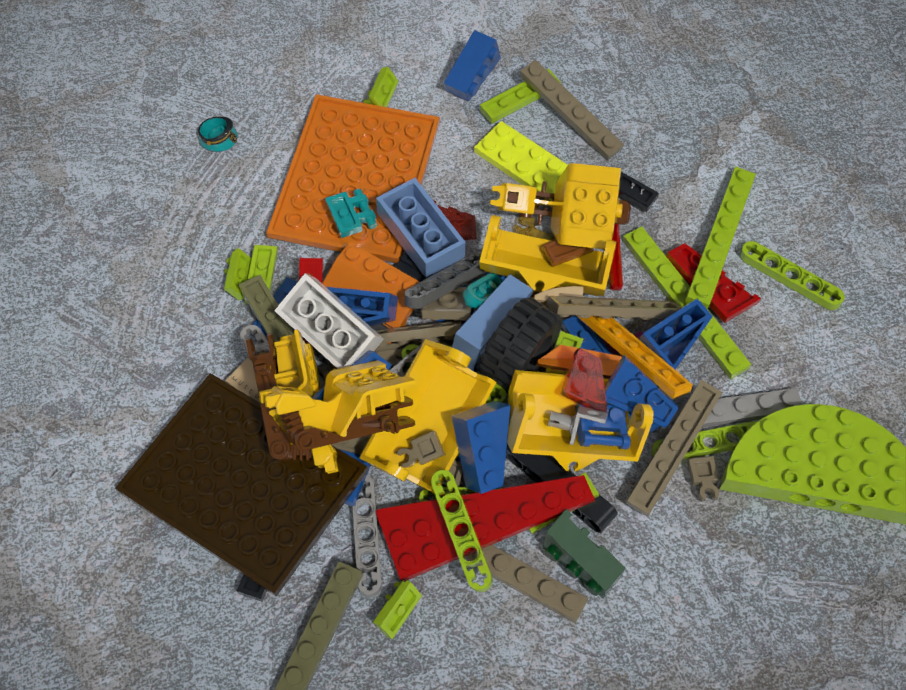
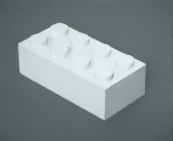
M306 273L274 310L295 330L298 329L302 337L338 369L351 366L369 350L375 351L384 340L383 337L319 280Z

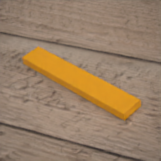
M577 316L621 355H625L670 397L676 398L691 391L693 384L613 317L605 319L599 316H590V318Z

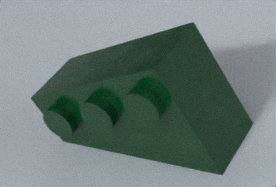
M566 509L546 531L543 544L544 553L550 560L561 563L565 567L564 569L567 574L572 578H579L585 583V588L591 594L604 598L623 576L626 568L603 545L598 546L587 537L590 532L585 527L580 530L569 519L572 514Z

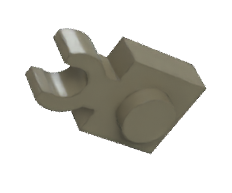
M436 431L412 440V449L402 448L397 452L400 456L406 453L409 456L408 462L402 464L403 468L412 467L417 459L420 465H424L445 455Z
M714 457L689 459L687 465L692 486L700 485L698 492L699 500L704 502L706 499L705 492H710L713 500H717L719 490L713 483H717L719 477Z

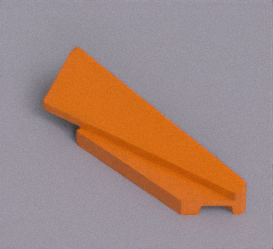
M559 345L537 360L535 366L610 379L623 356Z

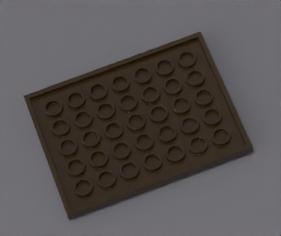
M210 373L115 489L118 493L277 597L369 470L366 465L336 447L334 449L337 452L336 459L339 472L331 474L326 473L325 467L319 468L315 466L314 459H311V462L307 461L306 456L305 462L300 461V456L298 462L293 459L281 462L273 458L269 452L260 402Z

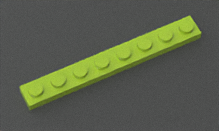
M735 166L685 302L691 303L698 298L704 307L708 309L756 176L755 173Z
M641 226L624 235L622 241L667 299L674 301L681 308L688 305L689 303L685 302L690 286L646 230ZM713 316L698 339L726 375L732 379L748 370L751 363Z

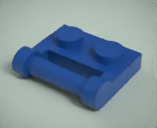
M579 402L575 405L576 415L579 406L608 413L606 423L585 418L580 419L577 431L580 446L605 445L617 446L619 449H629L631 439L627 434L625 410L607 404ZM589 430L616 432V436L594 435Z

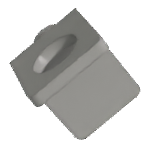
M579 406L577 415L574 414L573 417L552 410L548 426L570 431V434H572L570 445H573L581 418L606 423L608 413Z

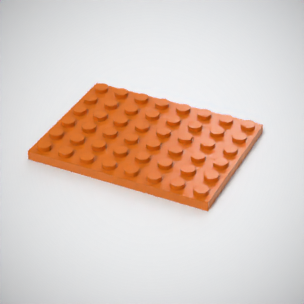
M316 94L267 229V238L342 252L351 242L383 261L398 263L403 247L377 214L376 198L413 178H416L422 185L439 127L440 117ZM361 189L369 200L368 205L376 215L377 227L369 229L367 223H361L363 231L341 238L326 205L325 198L347 191L349 198L354 197V190ZM354 208L356 213L362 212L360 208Z

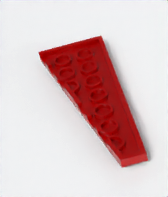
M584 475L491 490L483 494L461 495L482 549L557 518L566 509L571 512L595 501ZM437 499L382 508L375 511L401 582L459 559ZM454 499L448 501L445 507L446 511L450 513L456 512L460 506L459 501ZM464 523L458 524L454 530L455 535L458 537L465 536L468 533L469 527ZM472 547L465 550L463 556L469 555L478 550Z

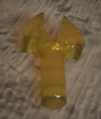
M521 217L518 219V224L527 228H521L514 224L515 233L555 241V237L535 228V218Z

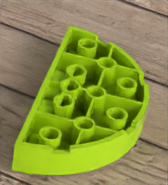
M796 405L771 413L758 421L744 434L725 465L719 490L906 525V447L886 428L860 413L832 405Z

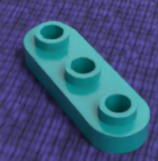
M493 273L482 277L464 290V302L470 308L478 309L499 287L503 280Z

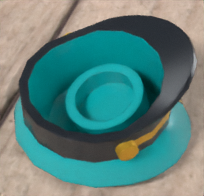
M228 117L208 118L200 124L198 129L200 145L210 151L228 150L235 145L238 139V132L233 127V121Z

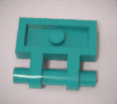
M361 189L354 190V197L349 198L347 191L325 198L326 205L341 238L363 231L361 223H367L369 229L377 227L376 215L368 205L369 200ZM358 207L362 212L356 213L354 208Z

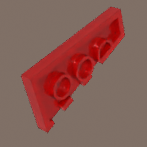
M684 243L669 251L666 257L691 286L702 255ZM722 270L709 307L726 323L759 304L761 298L756 294L751 295L744 290V285L738 281L735 283L725 276L726 272Z

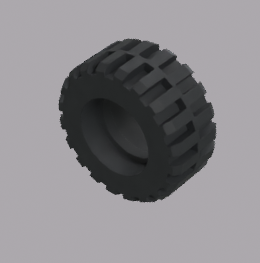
M534 298L521 299L506 314V317L492 334L489 343H487L479 362L480 374L497 382V385L503 387L508 393L515 370L537 372L539 366H535L536 361L551 351L561 331L562 319L560 315Z

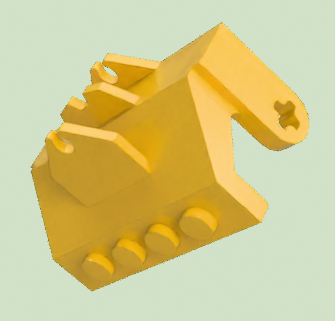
M491 215L479 261L480 269L504 276L512 275L533 289L531 298H535L536 294L546 290L570 286L584 287L583 293L604 296L616 241L607 240L604 252L594 250L592 253L551 267L542 247L544 244L552 241L500 229L501 217Z
M425 339L405 375L416 380V384L406 386V392L404 393V396L413 399V405L397 410L398 417L408 416L415 420L416 425L401 429L398 433L395 432V434L386 431L372 434L359 458L403 482L407 479L434 493L431 484L432 476L439 470L449 471L459 453L451 416L486 404L497 382L467 368L471 358L465 353ZM436 431L445 455L424 465H420L417 459L412 467L403 468L402 464L408 462L409 456L407 453L400 456L397 452L402 448L412 449V440ZM442 477V478L440 479V480H441V483L438 484V485H441V484H442V482H443V480H444L445 477Z
M515 370L508 391L510 416L507 444L512 453L553 456L565 471H569V464L571 462H576L573 466L575 472L598 459L638 462L653 422V409L649 404H637L633 409L630 420L628 411H625L627 434L631 439L630 447L627 450L619 449L617 446H580L578 432L574 444L570 445L572 435L570 431L548 426L551 411L574 417V414H576L575 405L579 402L612 405L602 401L600 398V394L609 379ZM589 430L594 435L616 436V432Z

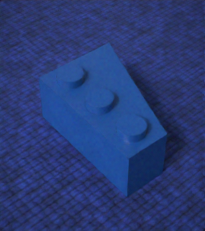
M473 31L444 82L448 93L468 102L476 95L479 87L501 59L496 39L479 31Z
M326 287L369 326L395 321L398 297L391 293Z
M697 298L643 333L640 341L676 370L713 316Z
M492 401L451 416L466 488L483 494L503 486L510 416L509 404Z

